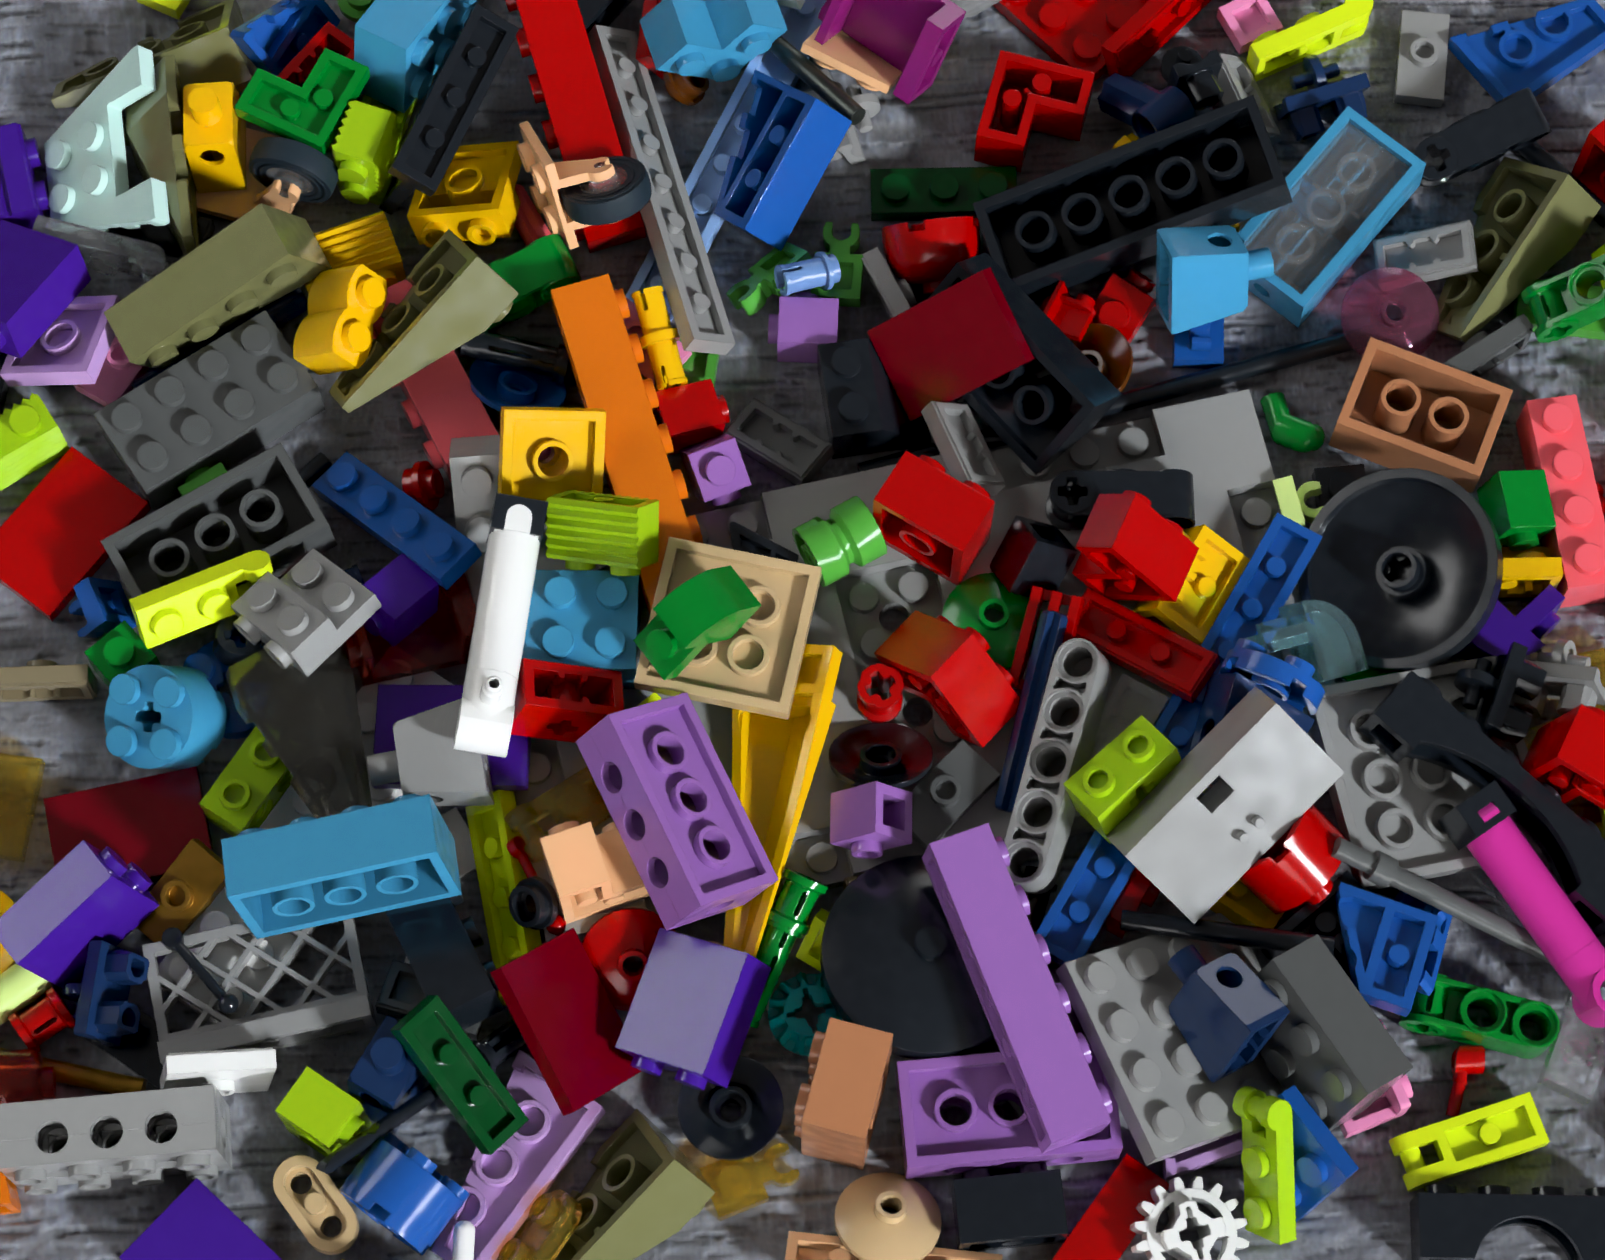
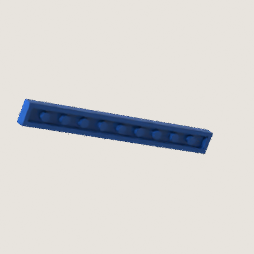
M1277 512L1201 645L1219 656L1220 664L1213 674H1220L1219 670L1228 650L1235 647L1238 639H1248L1261 646L1263 645L1323 536ZM1208 682L1193 704L1173 694L1154 726L1177 748L1181 760L1190 752L1191 742ZM1096 830L1036 934L1040 933L1045 939L1051 960L1060 965L1086 956L1136 868L1112 843L1109 844Z

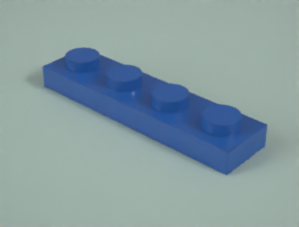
M347 451L312 485L322 500L396 554H405L446 590L482 555L476 543Z

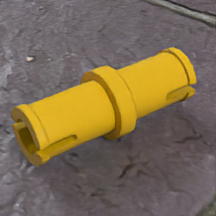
M652 286L644 288V293L636 291L631 294L643 333L639 340L642 349H647L657 391L676 387V384L678 386L688 384L676 343L680 336L677 328H672L663 295V286Z

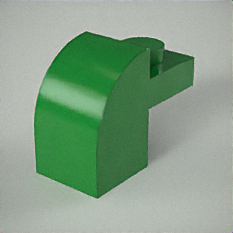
M731 565L710 569L684 582L663 598L653 608L657 615L633 641L663 680L676 678L707 644L730 639L762 605Z

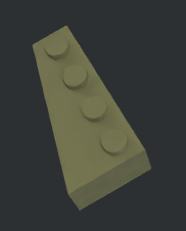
M260 203L113 305L104 314L130 363L153 369H161L175 362L181 353L315 279L322 271L331 270L332 267L306 219Z

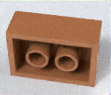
M1370 337L1337 420L1329 446L1390 469L1416 468L1431 471L1453 480L1467 492H1473L1482 474L1513 390Z
M831 1017L829 1018L826 1033L815 1032L808 1058L810 1063L808 1084L801 1083L794 1109V1115H796L794 1120V1126H796L794 1136L801 1138V1154L863 1170L890 1070L893 1043L892 1033Z

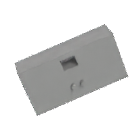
M1255 686L1106 838L1195 924L1345 772L1274 700Z

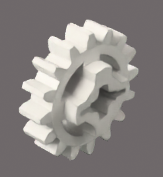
M1179 1176L1169 1180L1170 1193L1158 1185L1150 1190L1151 1197L1155 1202L1154 1204L1142 1201L1137 1205L1136 1209L1145 1219L1144 1221L1130 1224L1132 1232L1142 1235V1241L1132 1246L1131 1251L1132 1253H1145L1148 1260H1166L1162 1253H1168L1177 1260H1212L1210 1250L1216 1240L1222 1239V1247L1216 1260H1240L1234 1255V1252L1249 1247V1241L1237 1237V1230L1246 1226L1248 1222L1246 1218H1233L1231 1211L1239 1203L1236 1198L1224 1203L1219 1199L1222 1193V1185L1218 1183L1208 1191L1203 1190L1202 1177L1196 1176L1190 1180L1188 1188H1185ZM1197 1203L1207 1207L1216 1218L1212 1219L1199 1211ZM1169 1205L1170 1210L1167 1211L1169 1221L1162 1232L1156 1233L1158 1219L1163 1210ZM1186 1228L1189 1231L1197 1230L1199 1240L1193 1243L1191 1241L1182 1242L1179 1232Z

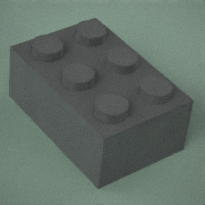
M1318 934L1273 958L1257 974L1290 1011L1259 1053L1265 1060L1271 1074L1278 1078L1285 1090L1295 1085L1330 1131L1367 1109L1413 1068Z

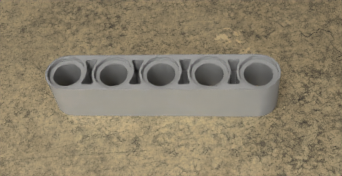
M1073 638L1065 641L1058 648L1054 656L1004 841L1010 856V866L1007 869L1013 884H1020L1025 893L1029 895L1047 893L1055 886L1059 878L1076 810L1063 783L1090 761L1112 678L1110 662L1090 641L1083 638ZM1093 658V665L1090 671L1080 677L1073 676L1074 668L1080 660ZM1072 707H1079L1077 720L1072 725L1061 727L1060 719L1063 713ZM1058 757H1066V765L1059 775L1048 777L1047 768L1050 762ZM1052 806L1053 813L1050 821L1044 826L1034 827L1036 813L1041 808ZM1038 856L1039 866L1037 871L1032 876L1021 878L1020 868L1023 862L1030 857Z

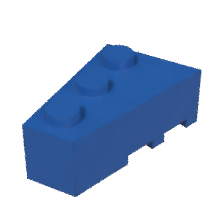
M755 69L751 84L757 87L752 107L750 113H742L739 127L745 130L738 156H730L714 214L756 239L781 251L852 121L819 99Z

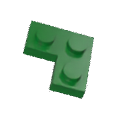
M325 48L302 87L257 68L234 107L236 115L283 138L306 144L325 155L338 132V128L342 126L341 120L345 118V111L349 109L348 102L357 100L369 80V67Z

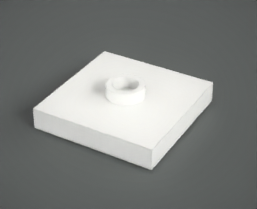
M266 1047L168 1053L160 1077V1089L215 1085L222 1096L234 1093L268 1091L277 1068L276 1049Z

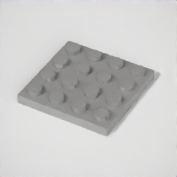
M1497 656L1483 657L1492 662L1489 674L1491 673L1492 667ZM1477 659L1410 670L1419 677L1432 681L1440 689L1442 697L1459 712L1467 713L1474 719L1476 718L1482 699H1480L1477 710L1465 708L1462 705L1465 693L1455 687L1454 680L1458 670L1462 668L1474 669ZM1410 671L1322 686L1325 694L1316 714L1310 715L1307 706L1305 707L1308 716L1315 719L1311 727L1315 743L1345 772L1328 789L1340 832L1351 843L1371 853L1379 850L1397 859L1399 867L1424 879L1482 869L1466 846L1458 851L1437 821L1480 791L1481 788L1450 770L1423 760L1404 757L1397 764L1358 729L1390 691ZM1511 699L1510 705L1514 706L1513 699ZM1494 736L1490 738L1499 747L1512 751L1519 758L1521 764L1523 763L1528 753L1524 738L1517 744L1498 739ZM1511 814L1510 817L1538 856L1544 857L1541 849L1530 834ZM1350 866L1352 876L1366 891L1382 888L1364 879L1362 871Z
M1221 913L1202 918V920L1233 923ZM1149 935L1065 962L1056 970L1146 1166L1241 1132L1242 1118L1236 1115L1233 1110V1098L1240 1088L1251 1086L1263 1091L1266 1096L1274 1095L1276 1097L1285 1091L1278 1078L1273 1076L1267 1068L1266 1062L1260 1053H1258L1252 1063L1212 1083L1169 1014L1168 1006L1183 986L1167 964L1174 954L1191 944L1195 946L1207 963L1227 953L1237 954L1257 975L1262 969L1251 947Z

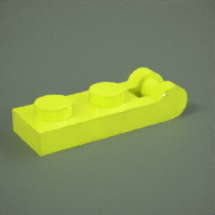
M1345 0L1344 4L1322 14L1311 12L1300 18L1294 26L1278 33L1276 30H1270L1258 36L1250 44L1246 60L1255 81L1257 82L1302 62L1304 57L1319 55L1363 35L1368 25L1374 1Z
M262 550L251 551L129 599L138 632L145 647L150 649L235 615L236 613L231 608V605L267 571L272 574L273 567L269 554ZM245 580L250 581L236 587V584L240 582H243Z
M1530 1092L1406 1132L1389 1140L1394 1157L1400 1156L1406 1174L1402 1178L1408 1192L1416 1191L1427 1185H1432L1436 1182L1544 1147L1550 1142ZM1433 1144L1440 1161L1426 1166L1420 1148Z

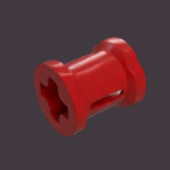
M878 663L870 665L861 673V678L857 684L856 704L860 714L872 723L889 722L902 709L904 682L896 668ZM878 687L881 693L889 692V698L882 700L878 694L871 695V689Z
M53 987L45 991V998L20 1015L13 1012L7 1017L33 1055L41 1051L40 1045L66 1027L73 1030L75 1026L73 1015Z

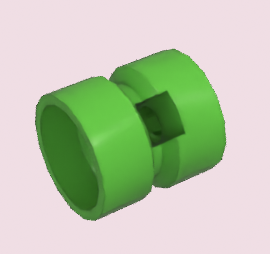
M853 496L831 508L828 520L825 521L816 516L792 529L794 542L804 563L822 567L820 580L822 587H826L848 575L851 563L863 567L887 554V547L882 532L870 510L858 496Z

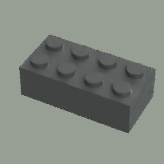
M264 310L95 412L93 415L103 436L152 510L156 511L181 497L178 487L185 484L187 477L194 471L203 467L211 468L220 462L227 470L325 410L318 385L304 365L294 359L293 349L269 314Z
M281 443L101 540L132 598L255 550H262L269 554L273 567L272 574L279 578L293 568L313 548L322 554L337 546L326 518ZM245 580L243 582H240L236 584V587L250 581Z

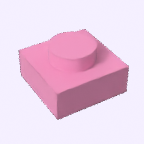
M1234 0L1218 7L1216 17L1239 55L1249 51L1250 44L1261 34L1270 30H1276L1277 33L1283 30V25L1268 0Z

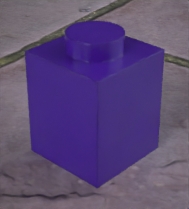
M403 553L363 584V586L376 595L382 604V607L363 624V627L374 636L380 635L393 647L438 611L439 583Z

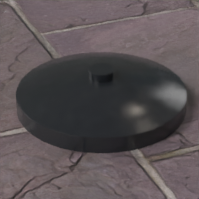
M1395 468L1366 475L1347 485L1334 495L1320 510L1309 528L1323 537L1298 581L1303 608L1319 636L1331 648L1358 665L1382 672L1395 673L1434 666L1447 660L1468 645L1480 632L1493 612L1503 577V555L1499 536L1491 518L1482 505L1463 487L1451 479L1431 471L1416 468Z
M923 855L900 857L883 862L870 868L853 880L840 894L828 915L820 948V965L824 986L830 1001L843 1021L892 1033L891 1054L914 1060L966 1055L984 1047L995 1039L922 860Z

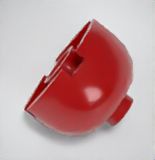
M973 216L923 220V223L911 225V229H908V222L882 228L883 247L888 265L900 279H906L909 284L922 285L923 294H932L957 262L981 254L980 224L978 218H973Z

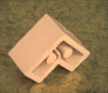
M568 821L554 826L548 831V836L540 838L546 867L566 924L649 897L614 822L604 826L601 834L595 835L591 821L579 825L578 821Z

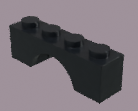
M1449 1184L1427 1185L1424 1187V1192H1418L1410 1201L1412 1260H1474L1479 1246L1487 1234L1502 1227L1515 1225L1531 1227L1547 1234L1562 1248L1568 1260H1605V1187L1588 1188L1585 1190V1195H1564V1188L1557 1186L1535 1187L1531 1189V1194H1511L1510 1187L1503 1185L1478 1187V1193H1457V1187Z

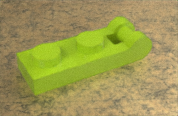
M1244 1086L1236 1092L1233 1098V1110L1236 1115L1242 1118L1243 1215L1248 1222L1245 1230L1278 1245L1297 1240L1292 1107L1284 1099L1274 1095L1266 1096L1259 1089Z

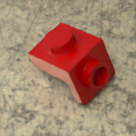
M1131 269L1128 274L1125 272H1113L1095 301L1094 310L1096 315L1091 323H1101L1114 327L1123 334L1130 344L1151 309L1156 306V292L1153 291L1156 283L1134 269Z

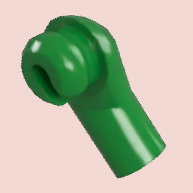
M1271 393L1260 400L1270 435L1276 444L1302 453L1316 451L1323 446L1325 441L1323 428L1318 424H1312L1310 421L1290 415L1284 393Z

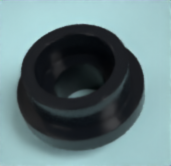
M532 876L521 880L516 888L512 890L509 896V910L513 919L520 926L539 930L549 927L556 920L558 915V899L553 887L545 879Z

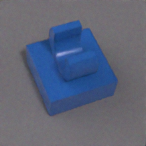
M1224 318L1173 334L1172 368L1209 369L1223 365Z
M87 577L73 587L78 599L71 603L68 610L73 615H85L87 620L86 626L77 631L79 637L99 638L104 633H109L124 620L132 629L137 626L119 581Z

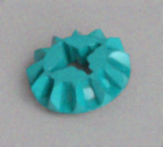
M800 972L796 976L782 981L769 1001L768 1021L774 1037L783 1047L793 1053L809 1056L815 1033L812 1032V1028L808 1026L805 1018L797 1019L795 1016L796 1012L802 1010L804 994H808L809 1000H812L815 1007H824L826 1009L825 1013L818 1015L816 1031L826 1033L830 1017L839 1020L843 1019L837 1013L828 997L822 974Z

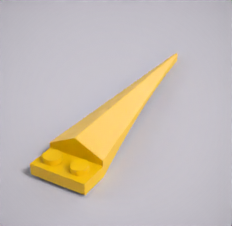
M805 645L789 720L732 709V785L779 879L745 905L730 909L725 913L723 946L749 953L755 958L836 707L832 702L843 653L834 645Z

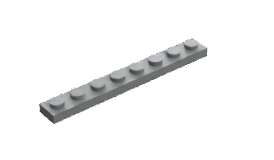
M595 24L587 35L623 156L642 162L651 182V198L640 211L684 351L726 355L736 343L648 68L635 59L638 45L636 31Z

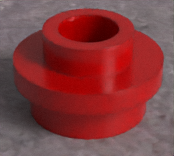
M426 460L417 461L412 468L404 470L402 489L403 492L428 510H434L438 506L439 498H442L444 495V481L440 471L436 468L433 469L430 462Z

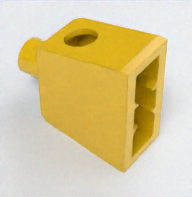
M233 82L194 83L183 87V143L198 193L247 190L246 120L236 115L234 107L241 96ZM210 150L222 153L224 158L219 161H212L213 156Z

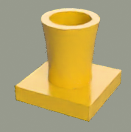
M501 406L498 493L546 501L549 496L567 490L603 493L606 411L603 408ZM551 447L550 455L544 460H538L541 452Z

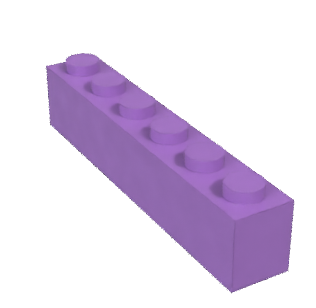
M989 823L929 843L922 856V860L1041 1153L1049 1152L1102 1132L1111 1122L1109 1114L1113 1112L1109 1093L1103 1083L1095 1082L1088 1064L1092 1062L1089 1045L1081 1032L1075 1034L1068 1014L1071 1013V1004L1068 994L1060 982L1054 983L1047 966L1051 962L1047 943L1040 933L1034 934L1027 917V915H1030V904L1027 895L1020 884L1014 886L1007 869L1010 866V856L1005 842L1000 836L994 837Z

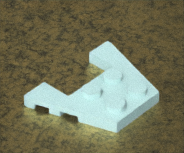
M139 45L133 47L45 142V163L51 228L53 232L65 236L108 232L109 228L122 227L129 230L138 229L144 224L165 226L170 223L166 182L150 177L129 189L122 110L156 90L152 50Z

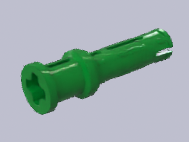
M785 868L783 876L786 878V881L774 907L771 908L767 921L769 925L756 955L758 960L771 967L750 1027L757 1029L797 937L803 939V936L808 934L810 927L807 921L819 895L826 894L828 890L827 885L790 868Z

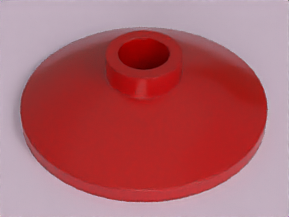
M629 907L609 912L590 927L582 941V945L614 1008L617 1010L629 1011L660 927L665 929L659 915L653 911ZM630 956L641 958L643 961L642 967L636 972L626 971L623 968L626 958Z

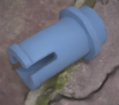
M819 251L811 259L775 266L774 279L776 287L780 289L779 293L783 297L821 287L825 291L832 289L834 283L840 282L841 269L838 259L834 254H826L824 251Z

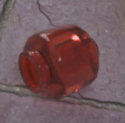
M32 1048L0 1050V1104L56 1098L55 1066H45L43 1057L38 1050Z

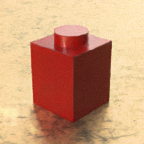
M711 379L656 391L659 407L653 408L652 411L657 425L666 423L674 448V452L667 454V456L680 453V449L723 434L725 424H728L730 421L726 399L722 394L716 395Z

